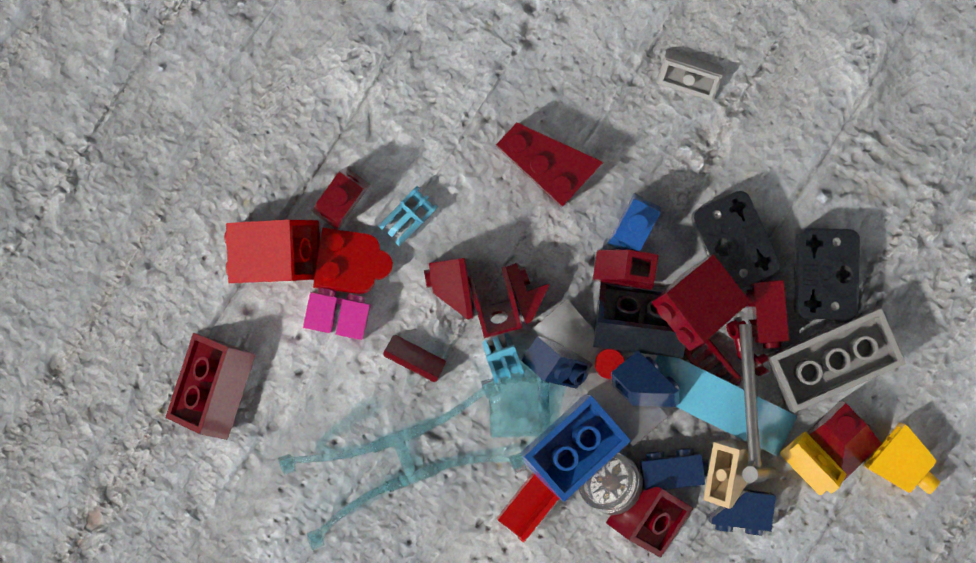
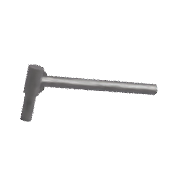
M741 324L739 327L748 446V465L744 468L742 477L748 483H755L776 477L777 470L772 466L765 467L761 462L752 324Z

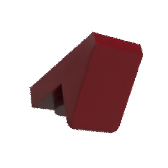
M517 263L507 266L506 269L525 324L532 322L550 283L527 291L525 285L530 284L525 267L518 268Z

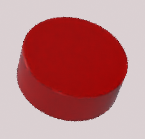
M605 349L601 351L595 359L597 373L603 378L612 379L611 372L624 362V358L617 350Z

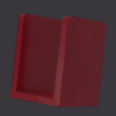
M506 266L501 267L510 300L489 306L480 307L472 275L468 276L484 339L522 328ZM496 314H506L508 316L502 323L496 324L491 322L492 317Z

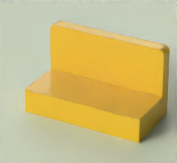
M806 431L780 451V455L818 495H822L827 490L831 494L840 488L847 475Z

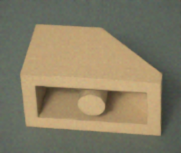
M734 439L713 442L704 501L729 509L734 506L748 483L742 477V472L748 465L747 443Z

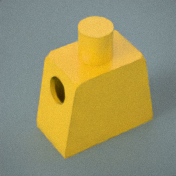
M901 422L896 425L882 442V445L863 465L868 470L908 493H911L918 485L927 494H931L941 482L929 472L937 460L912 430Z

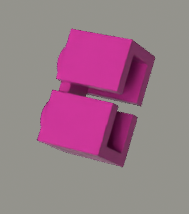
M319 288L317 293L310 292L303 328L331 333L337 304H340L341 310L335 335L358 340L364 339L371 304L365 303L366 297L348 294L347 299L335 297L336 291Z

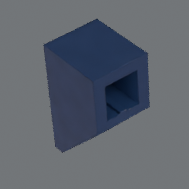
M539 336L535 338L521 360L543 381L575 389L586 380L588 372L593 366L590 361L556 341Z
M639 351L635 352L611 372L612 386L632 406L676 407L680 404V388L675 380L670 376L665 377L659 371L657 363L649 356L645 358Z
M743 489L732 508L719 506L709 514L708 521L715 525V529L719 531L733 532V527L745 528L746 534L762 536L763 531L772 532L776 495L772 492Z

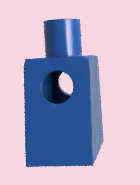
M634 193L608 244L619 250L640 251L661 213V207Z

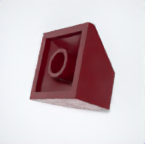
M465 258L429 263V269L424 270L426 288L432 287L433 294L467 320L473 319Z
M839 401L807 432L847 474L844 480L882 445L868 425L843 401Z
M654 487L642 491L636 504L628 511L618 515H610L606 524L629 541L661 558L693 510V507L662 488Z

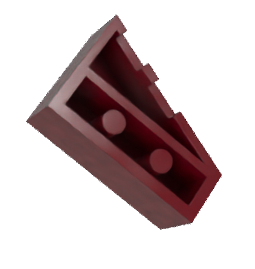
M517 122L496 144V147L560 207H563L604 163Z

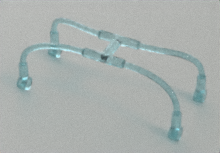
M493 378L481 381L482 387L442 416L426 424H418L370 442V445L336 453L294 457L291 454L279 457L278 460L284 475L296 471L295 464L346 459L370 452L377 453L394 446L403 468V475L385 481L384 485L363 494L338 511L319 529L308 532L307 538L312 550L325 546L324 534L341 518L361 504L386 491L392 492L437 475L439 471L481 462H511L515 474L527 470L521 453L515 455L490 454L469 456L437 465L433 463L416 470L407 448L406 441L425 434L424 432L445 423L471 406L483 395H486L487 399L499 395Z

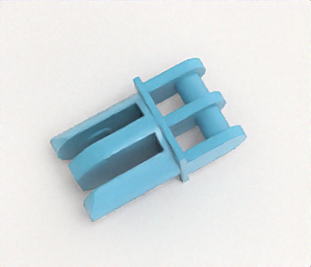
M418 186L378 225L383 230L404 209L407 213L388 232L393 237L411 218L415 220L395 242L399 247L439 207L437 204L433 206L428 201L429 197L427 195L424 197L418 191L420 189ZM411 197L418 203L412 210L405 205ZM420 207L427 212L422 219L415 214Z
M503 333L507 342V348H502L498 335L492 337L496 347V351L493 353L489 348L487 340L482 342L495 383L499 382L498 379L506 376L508 379L512 378L511 374L520 372V374L524 373L509 333Z

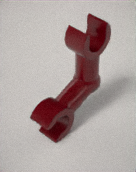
M734 320L727 323L726 328L729 336L734 339L737 357L742 360L739 325L746 324L744 320L741 322ZM754 354L755 375L762 376L770 372L763 366V363L770 360L767 355L761 354L757 356Z

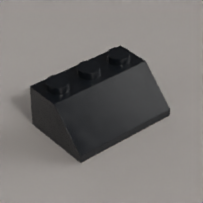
M600 282L593 347L628 352L639 351L644 354L683 358L686 346L678 340L676 333L667 321L660 317L657 308L652 303L666 288L653 286L652 290Z

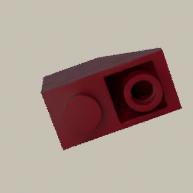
M597 250L592 281L652 290L659 255L633 250Z

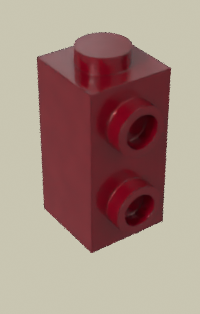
M784 280L751 284L750 289H746V297L751 302L747 307H752L753 319L748 320V324H752V337H755V343H763V348L781 347V341H789Z

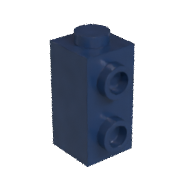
M694 448L677 449L676 455L664 456V451L646 453V458L639 459L644 491L654 487H660L664 490L705 485L704 477L708 476V460L702 459V454L694 452Z

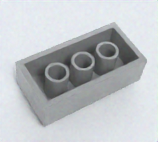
M882 308L870 309L853 319L845 320L767 355L770 359L768 363L789 411L794 413L906 364Z

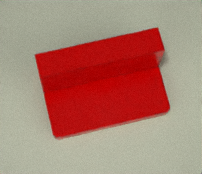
M532 473L497 516V520L515 533L518 539L524 543L560 498Z

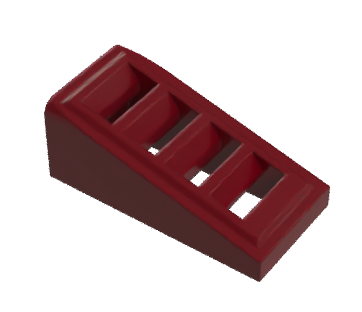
M710 339L690 351L685 347L684 356L692 365L710 372L722 363L724 367L715 376L722 378L727 373H730L732 377L727 382L735 386L743 381L742 377ZM706 344L709 348L695 359L692 354ZM714 353L716 358L702 368L700 363Z

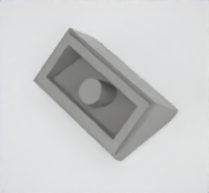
M667 49L656 84L713 101L723 75V67Z

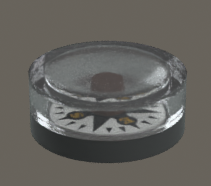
M618 452L579 488V492L583 500L594 509L607 515L622 514L631 509L641 495L643 488L642 473L635 462Z

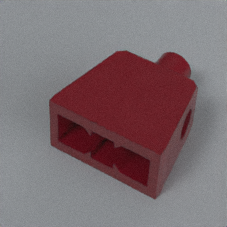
M345 167L337 173L314 206L313 213L333 228L339 230L371 184Z

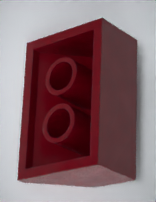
M193 333L165 418L200 435L228 440L256 354L237 346Z

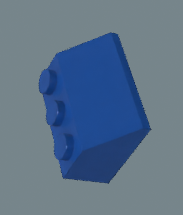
M583 395L520 452L518 456L558 498L565 502L631 440L592 395Z

